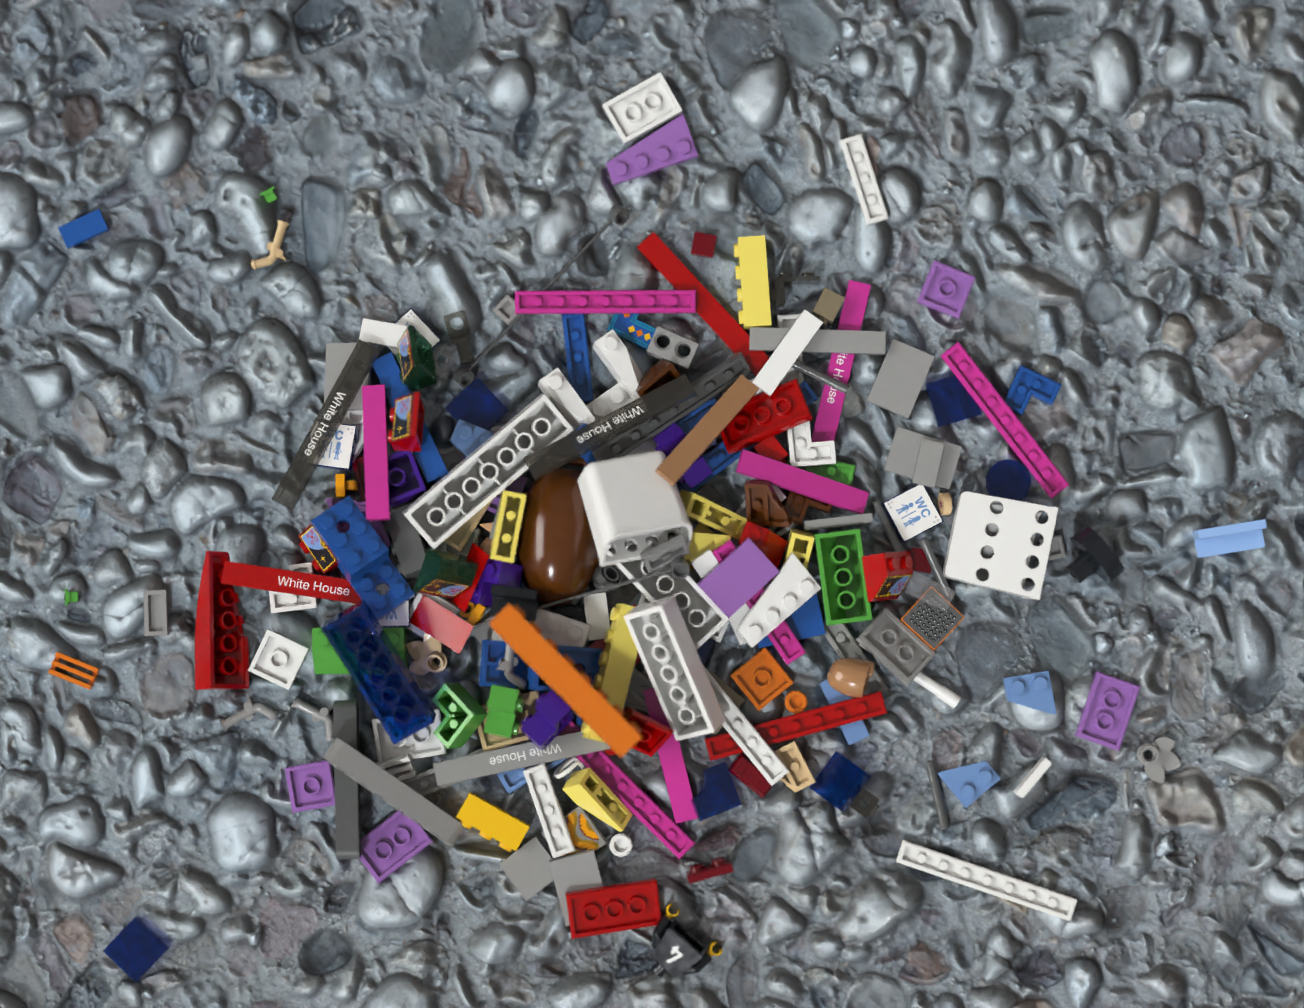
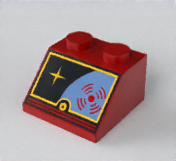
M414 392L395 399V405L390 409V421H393V427L388 430V443L392 444L394 451L421 452L425 407L420 392Z
M311 524L299 535L301 539L299 545L305 554H311L314 559L311 563L317 572L320 573L322 571L323 574L327 575L338 568L337 558Z
M910 551L862 556L868 602L898 599L913 575V560Z

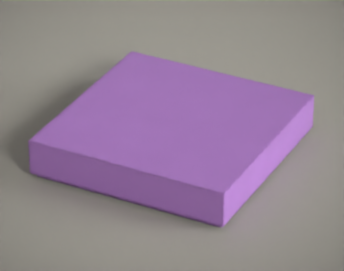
M934 260L917 303L959 319L976 277Z
M326 760L285 768L292 813L335 805L332 765Z

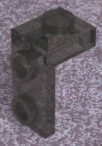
M810 272L802 273L799 277H792L791 273L779 274V277L774 279V288H770V302L775 303V308L784 307V285L819 284L820 276H815V273Z

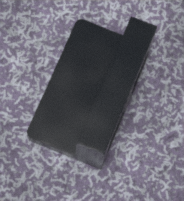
M492 584L491 616L496 617L510 604L512 607L518 605L526 614L524 619L526 621H536L540 594L537 590Z

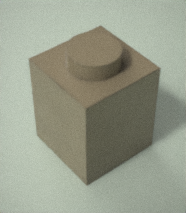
M824 288L812 315L823 322L822 325H827V323L832 325L845 297Z

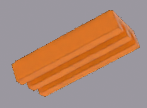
M56 652V657L52 661L51 669L49 668L48 673L92 690L100 668L61 652ZM60 659L91 670L93 674L90 675L60 663ZM57 667L62 668L71 673L89 679L90 681L89 683H86L84 681L66 675L62 672H59L56 669Z

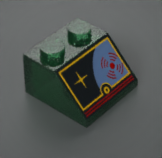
M413 325L408 326L397 343L398 353L396 356L401 365L402 372L399 373L401 382L412 391H416L438 382L431 343Z
M428 548L413 591L453 599L472 586L479 564L465 555Z

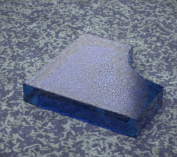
M726 762L703 770V788L697 796L691 799L698 821L742 805Z

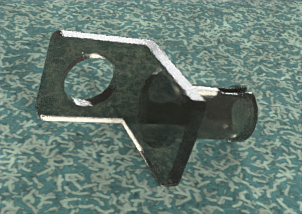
M461 310L444 315L450 345H456L460 363L474 360L469 340L472 339V333L466 312ZM455 317L461 318L464 322L463 327L459 330L453 329L450 325L451 320Z

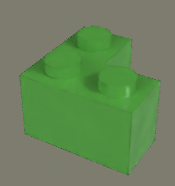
M445 683L432 699L435 705L446 715L433 734L447 749L463 747L488 715L460 683Z
M492 684L487 704L489 711L484 733L507 739H513V735L518 734L520 722L517 721L519 712H523L525 706V699L519 690Z

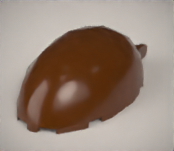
M550 451L546 453L544 472L534 479L525 494L527 496L516 547L518 565L524 566L521 576L522 581L528 589L538 591L540 594L539 601L544 604L581 594L588 587L595 568L600 564L578 485V478L582 471L550 468L551 463L584 467L588 464L582 457L552 454ZM573 600L567 601V602H564V603H560V604H557V605H553V606H550V607L553 608V607H557V606H559V605L568 604V603L572 602Z

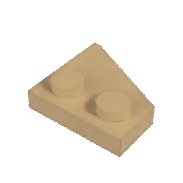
M796 741L773 751L790 771L780 781L785 783L791 790L797 792L816 782Z

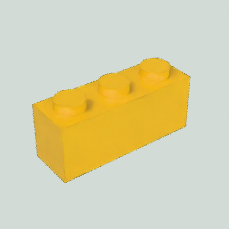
M473 792L469 793L456 818L460 819L459 822L462 826L470 830L472 827L480 830V836L489 841L494 838L500 842L499 846L509 852L512 849L517 851L531 826Z

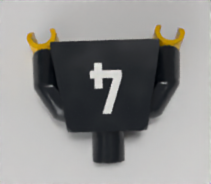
M671 903L666 908V915L661 917L653 930L651 945L654 952L651 956L657 962L652 966V970L659 977H662L667 971L674 977L680 974L699 973L712 960L711 957L713 955H721L723 949L720 948L716 953H713L712 947L717 943L716 941L710 942L708 947H706L678 921L674 919L672 922L671 919L679 914L680 909L677 910L676 914H670L668 909L672 905Z

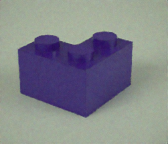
M675 422L653 437V440L658 445L655 447V450L664 452L666 457H668L686 437L685 433ZM700 456L678 481L681 484L685 482L692 489L713 472L704 458Z
M488 559L470 602L491 607L493 600L491 595L492 584L519 588L524 566Z
M552 690L548 694L543 693L537 699V705L535 706L537 712L534 715H528L523 720V726L521 727L522 733L541 751L574 719L571 708Z

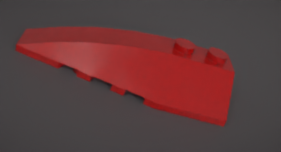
M206 551L195 625V690L249 689V643L247 636H244L242 624H244L243 616L239 614L238 593L234 592L233 585L221 584L224 561H230L228 552Z

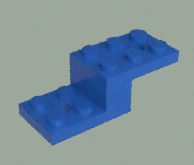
M347 496L311 520V524L337 558L338 568L376 621L415 596L413 590L389 559V549L350 496ZM341 522H346L350 526V529L345 533L337 530V525ZM386 584L390 590L387 594L380 595L376 591L377 586Z
M482 640L479 686L492 687L493 684L506 688H519L505 677L504 671L496 670L499 666V661L505 658V641ZM557 645L559 647L557 652L562 657L566 654L575 664H581L583 672L592 680L590 685L593 687L594 677L599 673L601 666L598 664L602 648ZM514 651V657L518 659V664L513 666V672L527 681L524 689L551 691L552 689Z

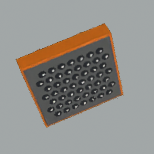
M930 586L900 620L934 651L965 617Z

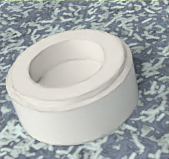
M624 833L614 835L609 844L611 852L618 857L628 855L632 849L631 838Z

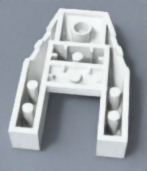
M613 329L596 340L592 348L618 382L615 386L588 405H585L559 368H556L540 379L538 387L543 394L546 395L574 430L585 423L590 430H594L596 433L594 436L600 443L650 411L636 392L643 375L628 349ZM617 417L619 423L615 424L613 418ZM598 426L602 428L600 433L595 431V428ZM651 438L625 456L656 451L655 447L658 445Z

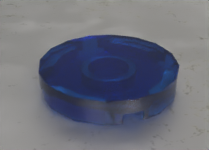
M1009 459L995 463L989 469L985 481V486L990 496L1021 501L1027 496L1031 485L1028 469L1022 463Z

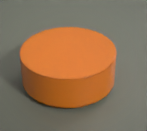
M801 691L789 692L784 700L786 709L791 713L803 712L808 703L807 697Z

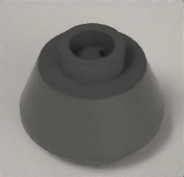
M599 564L595 568L592 581L595 588L600 589L621 583L622 575L614 565L601 567ZM616 587V588H613V589H609V590H606V591H602V592H610V591H613V590H617L619 587Z

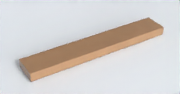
M741 374L655 472L670 485L674 486L752 399L759 388Z

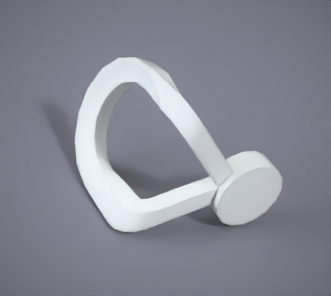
M571 757L561 763L553 774L559 779L567 775L577 765L582 770L586 768L576 757ZM575 761L573 764H571L566 770H564V771L561 773V771H562L566 766H568L571 762Z

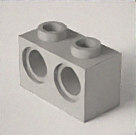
M663 325L661 328L657 326L648 346L647 354L657 359L671 362L673 366L688 372L699 347L696 339L686 334L683 337L675 334L676 330ZM666 337L670 344L666 348L659 347L657 345L659 338ZM681 346H686L690 349V354L682 357L678 354L677 350Z

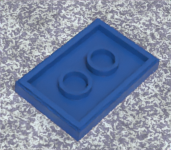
M817 593L785 619V622L798 640L826 634ZM765 636L758 642L759 648L773 645L768 636Z

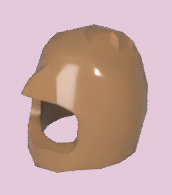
M849 657L834 661L827 672L829 686L843 695L863 697L868 680L873 675L875 669L874 662Z

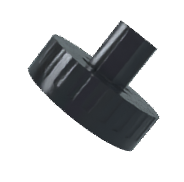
M1084 526L1070 538L1072 545L1080 556L1066 568L1078 583H1081L1093 572L1107 583H1111L1124 572V567L1117 555L1089 527Z

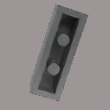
M407 504L390 511V520L383 522V526L387 535H391L393 542H390V547L393 554L398 557L399 562L396 565L399 573L411 581L435 570L424 538L402 513L410 506Z

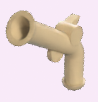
M277 220L278 226L274 240L267 244V249L270 251L269 256L256 260L252 259L251 267L257 270V268L272 265L277 258L286 260L284 252L280 248L289 223Z

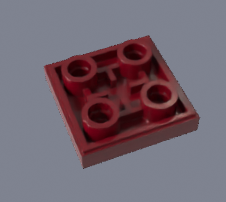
M725 856L712 859V864L703 866V863H697L689 866L690 870L686 872L689 884L734 872L731 861L729 859L726 860Z

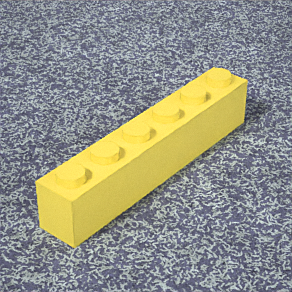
M623 603L616 604L611 610V626L606 631L604 637L606 646L604 652H601L598 664L601 665L600 670L593 680L595 690L599 687L608 696L606 701L612 707L616 704L622 711L638 653L623 617L634 607ZM583 721L581 727L582 737L605 743Z

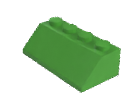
M860 529L815 534L826 626L872 620L862 563V556L864 555Z
M312 628V655L315 674H407V628Z

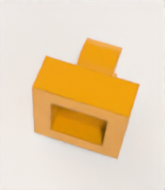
M335 474L337 498H346L347 491H358L357 481H347L345 474Z
M469 602L471 607L470 613L466 614L460 610L459 614L464 618H468L466 622L474 627L475 624L479 623L487 608L481 604L475 606L474 603Z

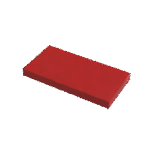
M793 379L779 385L771 396L763 392L752 397L720 433L728 454L737 452L813 419L798 380Z
M656 878L565 892L571 939L656 926L661 919Z

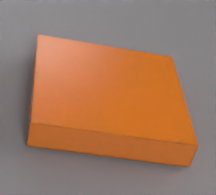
M766 647L730 675L758 711L794 683Z

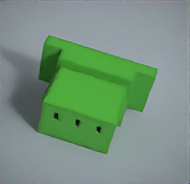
M274 186L260 193V196L264 195L269 204L277 200V196L273 191L275 189Z
M65 589V605L68 606V603L79 602V593L76 591L68 592V589Z

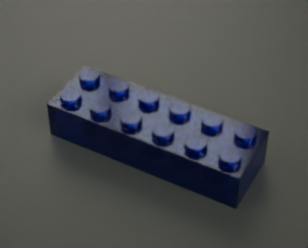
M364 599L324 622L321 628L394 745L434 722L436 717L435 711Z

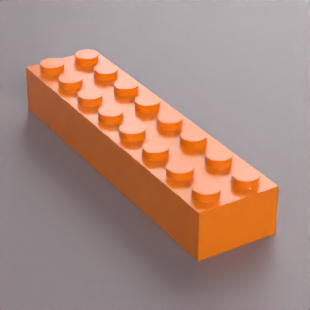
M508 604L489 622L490 627L622 758L642 738L639 734L642 730L633 721L628 723L623 718L625 713L616 704L612 707L606 701L608 696L599 687L595 690L590 685L592 680L583 671L578 673L573 668L575 663L566 654L562 657L557 652L559 647L550 638L545 640L541 636L542 630L535 622L532 621L529 624L524 619L526 614L518 605L512 607Z

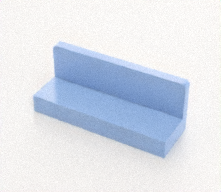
M1265 519L1193 531L1197 557L1201 558L1265 547L1262 529L1267 528Z

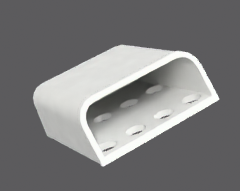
M652 451L592 462L586 465L580 474L578 485L601 567L642 559L640 554L654 548L646 543V538L650 536L655 537L658 545L668 541V533L682 534L689 549L693 528L677 485H670L655 472L667 458L664 452ZM633 541L637 545L636 551H628L625 548V542ZM609 545L615 549V554L612 556L606 555Z
M967 491L959 495L943 566L944 577L1020 596L1025 599L1040 600L1058 507H1049ZM1045 511L1048 515V520L1046 523L1040 524L1038 523L1039 517ZM1035 533L1043 536L1041 546L1033 545ZM1031 555L1036 556L1039 560L1038 566L1034 569L1029 568ZM1026 578H1030L1034 582V588L1031 591H1025L1024 589Z

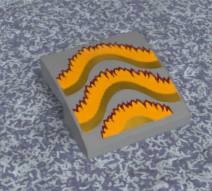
M580 806L564 816L575 851L561 856L593 848L595 852L607 843L586 810ZM543 831L541 834L543 835V837H544L545 840L547 841L546 836H545V833H544V831Z

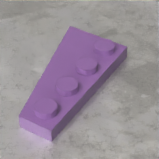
M681 114L606 163L613 186L698 157L684 114Z

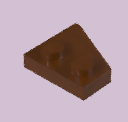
M746 480L747 521L760 526L790 527L792 520L770 482Z

